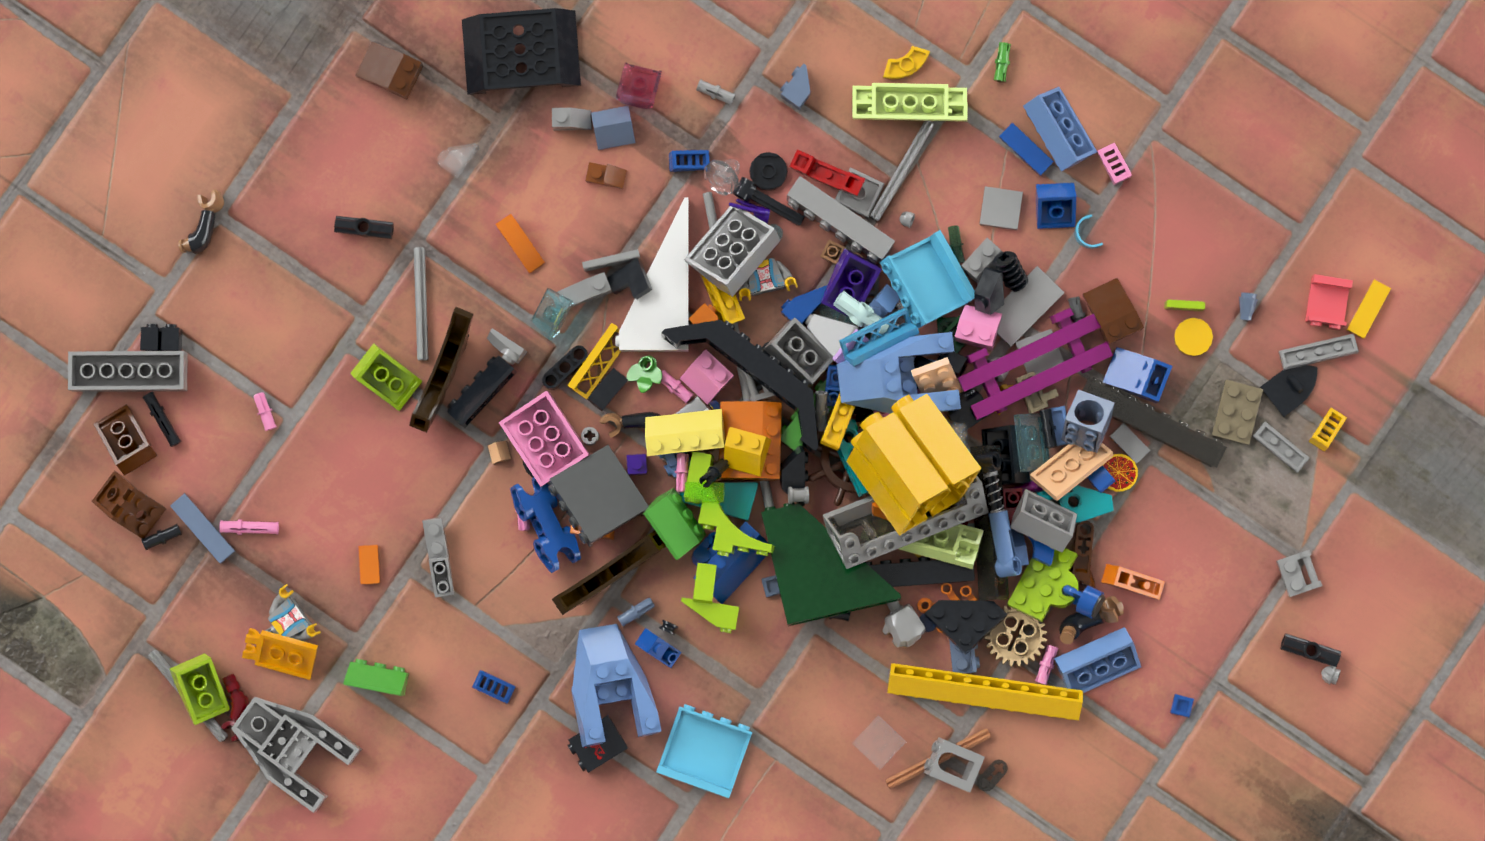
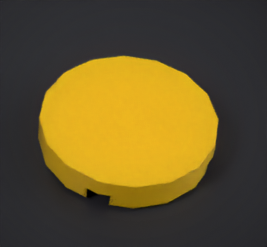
M1190 318L1178 325L1175 330L1174 341L1179 351L1185 355L1198 356L1209 349L1212 344L1213 334L1205 321L1198 318Z

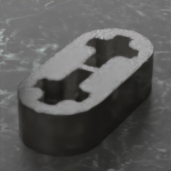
M994 760L978 777L977 786L982 791L993 789L1007 773V764L1003 760ZM1002 763V769L1004 771L1002 773L997 772L995 775H993L992 773L996 769L994 765H1000ZM991 775L993 778L989 781L990 787L985 786L983 788L981 786V779H987Z

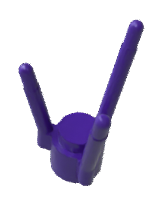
M737 199L736 202L742 205L729 203L731 207L752 212L753 216L768 224L770 209Z

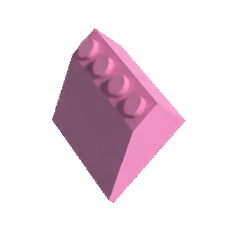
M545 391L499 422L540 487L547 484L553 476L590 455L549 391Z

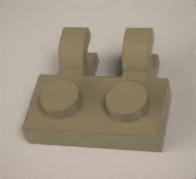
M1032 371L1016 378V383L1018 384L1034 376L1035 372ZM1041 389L1024 397L1023 400L1029 414L1048 407L1047 401L1059 395L1056 389L1044 394Z

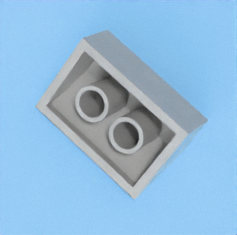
M1025 489L1012 517L1010 528L1052 549L1063 552L1073 537L1077 514Z

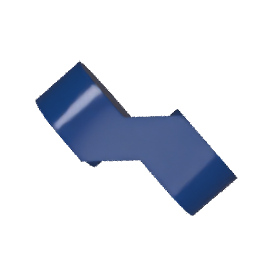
M716 532L710 533L694 550L691 559L696 566L697 563L707 564L717 553V551L713 550Z

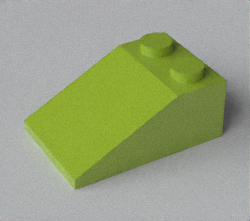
M374 343L350 373L356 380L398 411L401 410L422 383L420 378Z
M682 597L681 601L714 626L720 628V632L731 633L732 630H736L739 607L713 602L712 604L693 602V599Z
M204 653L169 669L194 725L230 710L211 657Z

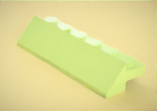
M872 83V86H853L852 119L967 121V88H948V84Z
M882 518L869 524L876 538L896 531L888 520ZM959 524L901 547L899 550L973 569L984 530ZM864 527L861 539L870 541L871 538Z

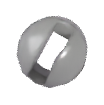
M907 211L903 212L899 218L900 223L910 228L915 214Z

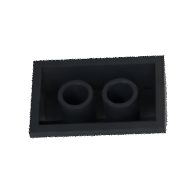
M1008 425L981 429L983 453L995 451L999 453L1001 458V468L997 471L998 486L1030 483L1025 425Z

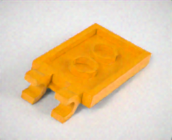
M249 629L245 638V643L247 644L242 658L255 660V665L308 680L311 679L318 645L264 630L259 634L257 630Z

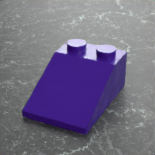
M844 249L834 268L821 303L846 315L834 306L838 295L845 291L857 301L865 302L882 269L877 264Z

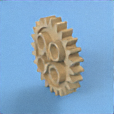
M1004 606L1003 610L1007 613V617L989 633V636L984 638V640L990 641L986 648L992 647L990 655L996 653L995 660L997 661L1002 658L1003 665L1006 661H1009L1010 667H1012L1013 662H1016L1017 666L1020 667L1021 661L1028 665V659L1034 662L1035 658L1033 655L1040 656L1041 654L1038 649L1044 650L1045 648L1041 644L1047 642V639L1042 637L1047 634V631L1041 630L1045 623L1039 624L1038 620L1013 608L1008 610ZM1012 618L1016 621V626L1010 628L1006 625L1005 621ZM1023 620L1024 623L1018 635L1021 638H1016L1012 650L1008 651L1013 638L1012 634L1016 632L1019 622ZM1030 626L1033 628L1034 633L1028 636L1024 634L1023 628ZM998 637H1007L1008 643L1006 645L999 644ZM1023 644L1026 647V651L1019 653L1016 651L1015 646Z

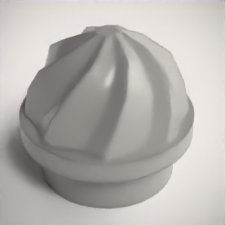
M1327 666L1321 672L1322 679L1329 685L1331 683L1336 685L1341 670L1333 666Z

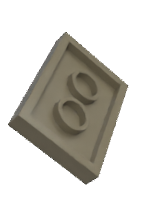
M1225 380L1211 436L1249 445L1263 389Z

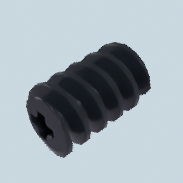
M1001 252L994 258L993 264L996 270L1003 273V282L1006 288L1017 292L1026 287L1028 277L1014 252Z

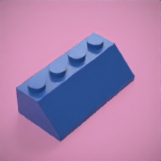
M746 521L739 528V530L753 539L768 543ZM735 547L734 554H729L728 557L720 556L716 553L707 562V564L717 565L713 597L723 604L766 556L756 554L757 551L750 549L749 553L737 551L738 547Z

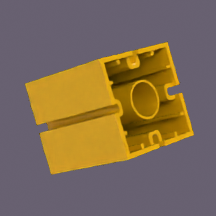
M928 394L915 401L910 395L904 396L891 407L893 413L884 418L879 412L867 417L860 424L863 431L851 440L854 448L846 461L899 536L928 519L926 516L928 511L933 517L959 502L981 470L979 464Z

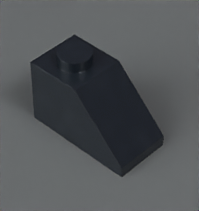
M990 267L984 268L974 293L975 310L991 315L1004 305L1003 273Z

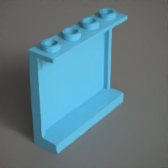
M941 230L894 255L887 256L880 262L883 272L887 274L891 282L892 288L901 299V304L908 310L911 322L918 326V329L974 300L975 290Z
M684 704V707L679 706L656 773L729 798L752 732L749 731L750 727L740 723L738 727L731 725L732 721L723 717L717 720L713 718L714 714L702 711V714L695 712V707Z

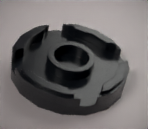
M771 152L758 155L752 161L749 170L752 182L757 184L758 188L767 191L775 190L782 186L788 172L785 161L779 155Z

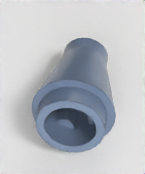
M1241 292V297H1239L1240 319L1252 320V315L1258 301L1256 299L1257 294Z

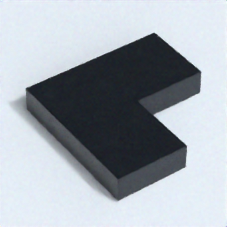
M639 258L634 259L607 277L614 294H618L627 287H630L633 297L638 300L652 290Z

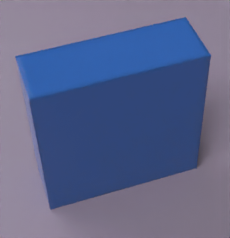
M1174 694L1170 713L1189 718L1194 699Z

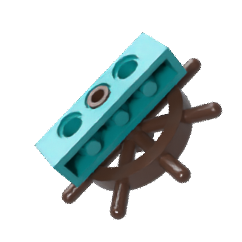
M850 419L838 451L818 443V451L821 452L820 465L822 470L808 476L810 482L825 477L830 484L838 489L834 500L836 506L841 505L845 492H857L859 498L864 495L866 497L871 496L846 462L854 448L849 443L847 436H851L853 439L863 431L862 428L860 429L854 419ZM829 455L839 458L841 461L830 466ZM845 468V472L841 480L834 474V472Z

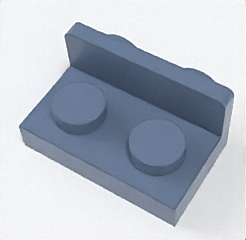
M949 639L952 672H977V668H980L979 656L975 657L974 649H978V644L965 655Z

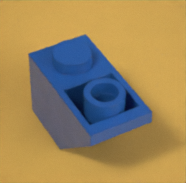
M646 628L635 642V645L672 668L682 653Z

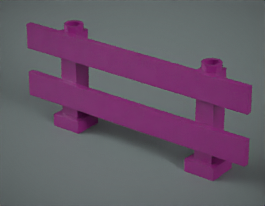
M1068 308L1049 317L1052 324H1058L1060 330L1001 358L987 363L985 356L989 354L986 348L965 356L967 363H973L975 370L957 378L963 392L982 384L988 395V398L970 406L976 420L995 411L999 414L1007 410L1008 405L1079 371L1082 374L1092 370V365L1113 356L1107 341L1085 351L1079 338L1100 328L1095 315H1089L1072 323L1070 316L1074 314L1072 309ZM1064 344L1068 345L1073 356L1072 358L1000 391L995 377Z

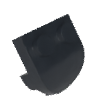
M973 389L959 393L961 409L947 411L949 419H951L960 434L987 417L984 416L976 420L970 406L984 400V398Z

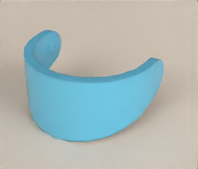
M1092 214L1081 218L1077 223L1075 238L1081 246L1093 249L1102 246L1103 243L1089 245L1080 238L1078 233L1079 224L1083 220L1092 217Z

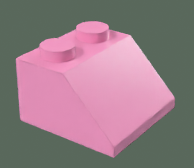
M965 304L955 333V341L993 351L1002 314L994 312L989 315L975 310L974 306Z
M705 349L681 376L680 380L708 405L734 378V375Z

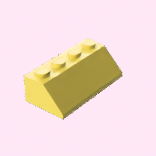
M722 409L645 417L647 456L724 448L726 440Z

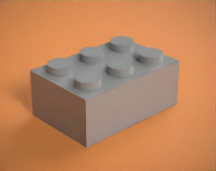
M796 318L788 321L764 348L768 354L781 362V366L785 370L787 367L796 373L798 380L802 381L804 379L810 385L818 379L833 361V356Z

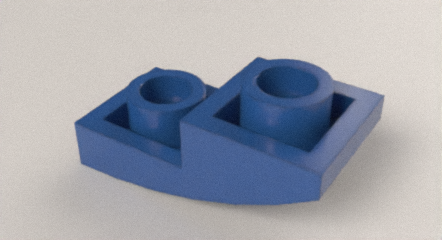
M829 365L825 391L828 392L827 406L834 407L840 391L837 366Z
M1103 466L1087 477L1089 482L1100 493L1115 482V479Z

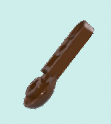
M1082 521L1076 527L1074 552L1078 556L1070 572L1075 575L1077 581L1083 582L1082 585L1084 584L1085 588L1089 585L1096 589L1095 580L1090 570L1094 526L1090 521ZM1082 524L1090 526L1089 534L1083 535L1080 532ZM1090 537V541H1085V547H1088V551L1081 554L1078 546H1082V540H1078V538Z

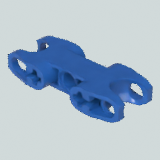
M532 478L533 496L527 494L519 484L510 488L511 496L519 518L522 521L530 519L538 536V539L533 542L534 549L546 568L553 573L560 569L557 558L558 551L564 553L572 563L581 560V555L575 535L570 534L571 528L569 526L561 528L553 511L558 506L556 496L553 497L551 495L548 483L540 487L536 479Z

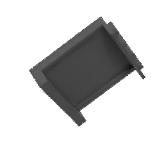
M609 445L549 479L548 489L551 495L558 498L560 501L558 502L559 507L563 512H567L570 517L568 518L573 528L577 527L580 532L579 537L584 544L587 543L589 547H592L593 542L637 516H644L643 513L649 507Z

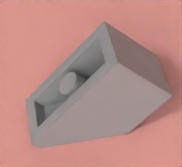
M552 108L553 131L591 130V110Z

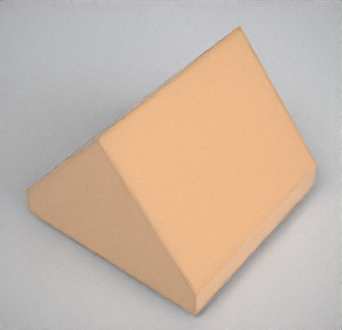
M506 441L488 445L492 464L511 459Z

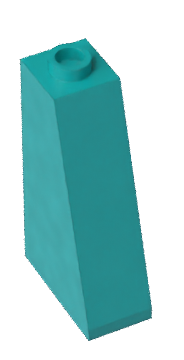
M714 483L717 498L725 514L748 521L758 483ZM680 492L682 501L685 504L701 508L702 501H700V504L689 503V499L684 497V492Z

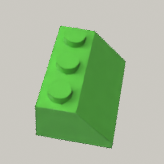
M674 488L656 497L643 513L676 560L700 543L706 535L702 525L698 524L692 511L687 508L682 501L681 495Z
M356 659L355 662H350L343 685L405 696L409 673L405 672V668L394 666L392 670L387 669L386 664L375 662L374 666L367 665L366 660Z

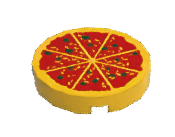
M1113 454V457L1102 465L1115 479V482L1107 489L1114 492H1123L1135 484L1138 477V468L1129 456Z

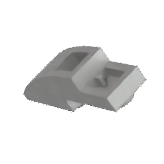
M442 517L425 519L422 523L435 597L453 595V579Z

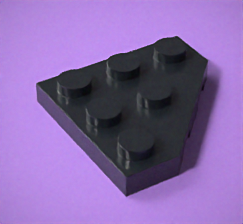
M938 600L925 612V616L966 655L1007 617V613L994 601Z

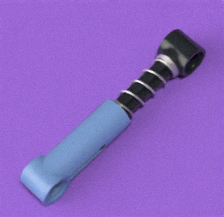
M995 451L978 454L975 460L981 467L979 473H983V479H986L987 485L985 487L988 489L987 496L990 499L988 505H991L992 510L988 515L997 556L995 570L1000 578L1020 575L1022 570L1021 561L1015 553L1008 511L1003 509L1004 505H1002L1001 501L1003 497L1000 496L1001 488L998 486L999 479H997V471L1001 468V458L999 453Z

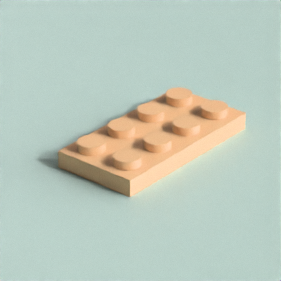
M1103 443L1098 453L1087 451L1077 445L1068 444L1031 473L1030 479L1053 499L1058 501L1113 457V451Z

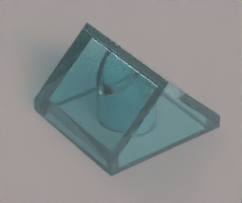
M547 288L531 321L548 340H552L559 333L574 301Z

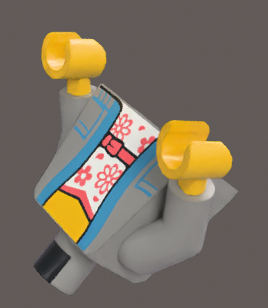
M765 258L741 286L739 299L742 301V297L747 296L750 301L752 296L787 288V291H790V285H795L796 288H798V285L789 269L780 261H775L774 258Z
M287 584L280 588L279 594L273 600L269 610L270 616L268 620L272 626L265 631L300 641H306L320 634L321 631L315 632L314 626L317 623L312 624L294 598L290 596L294 591L291 590L288 593L286 591Z

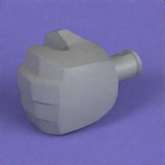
M898 601L888 603L887 606L891 612L884 618L883 633L885 635L892 634V642L895 647L912 646L926 631L923 623L910 604L903 606Z

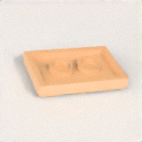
M948 357L911 370L921 393L959 390V393L963 392Z

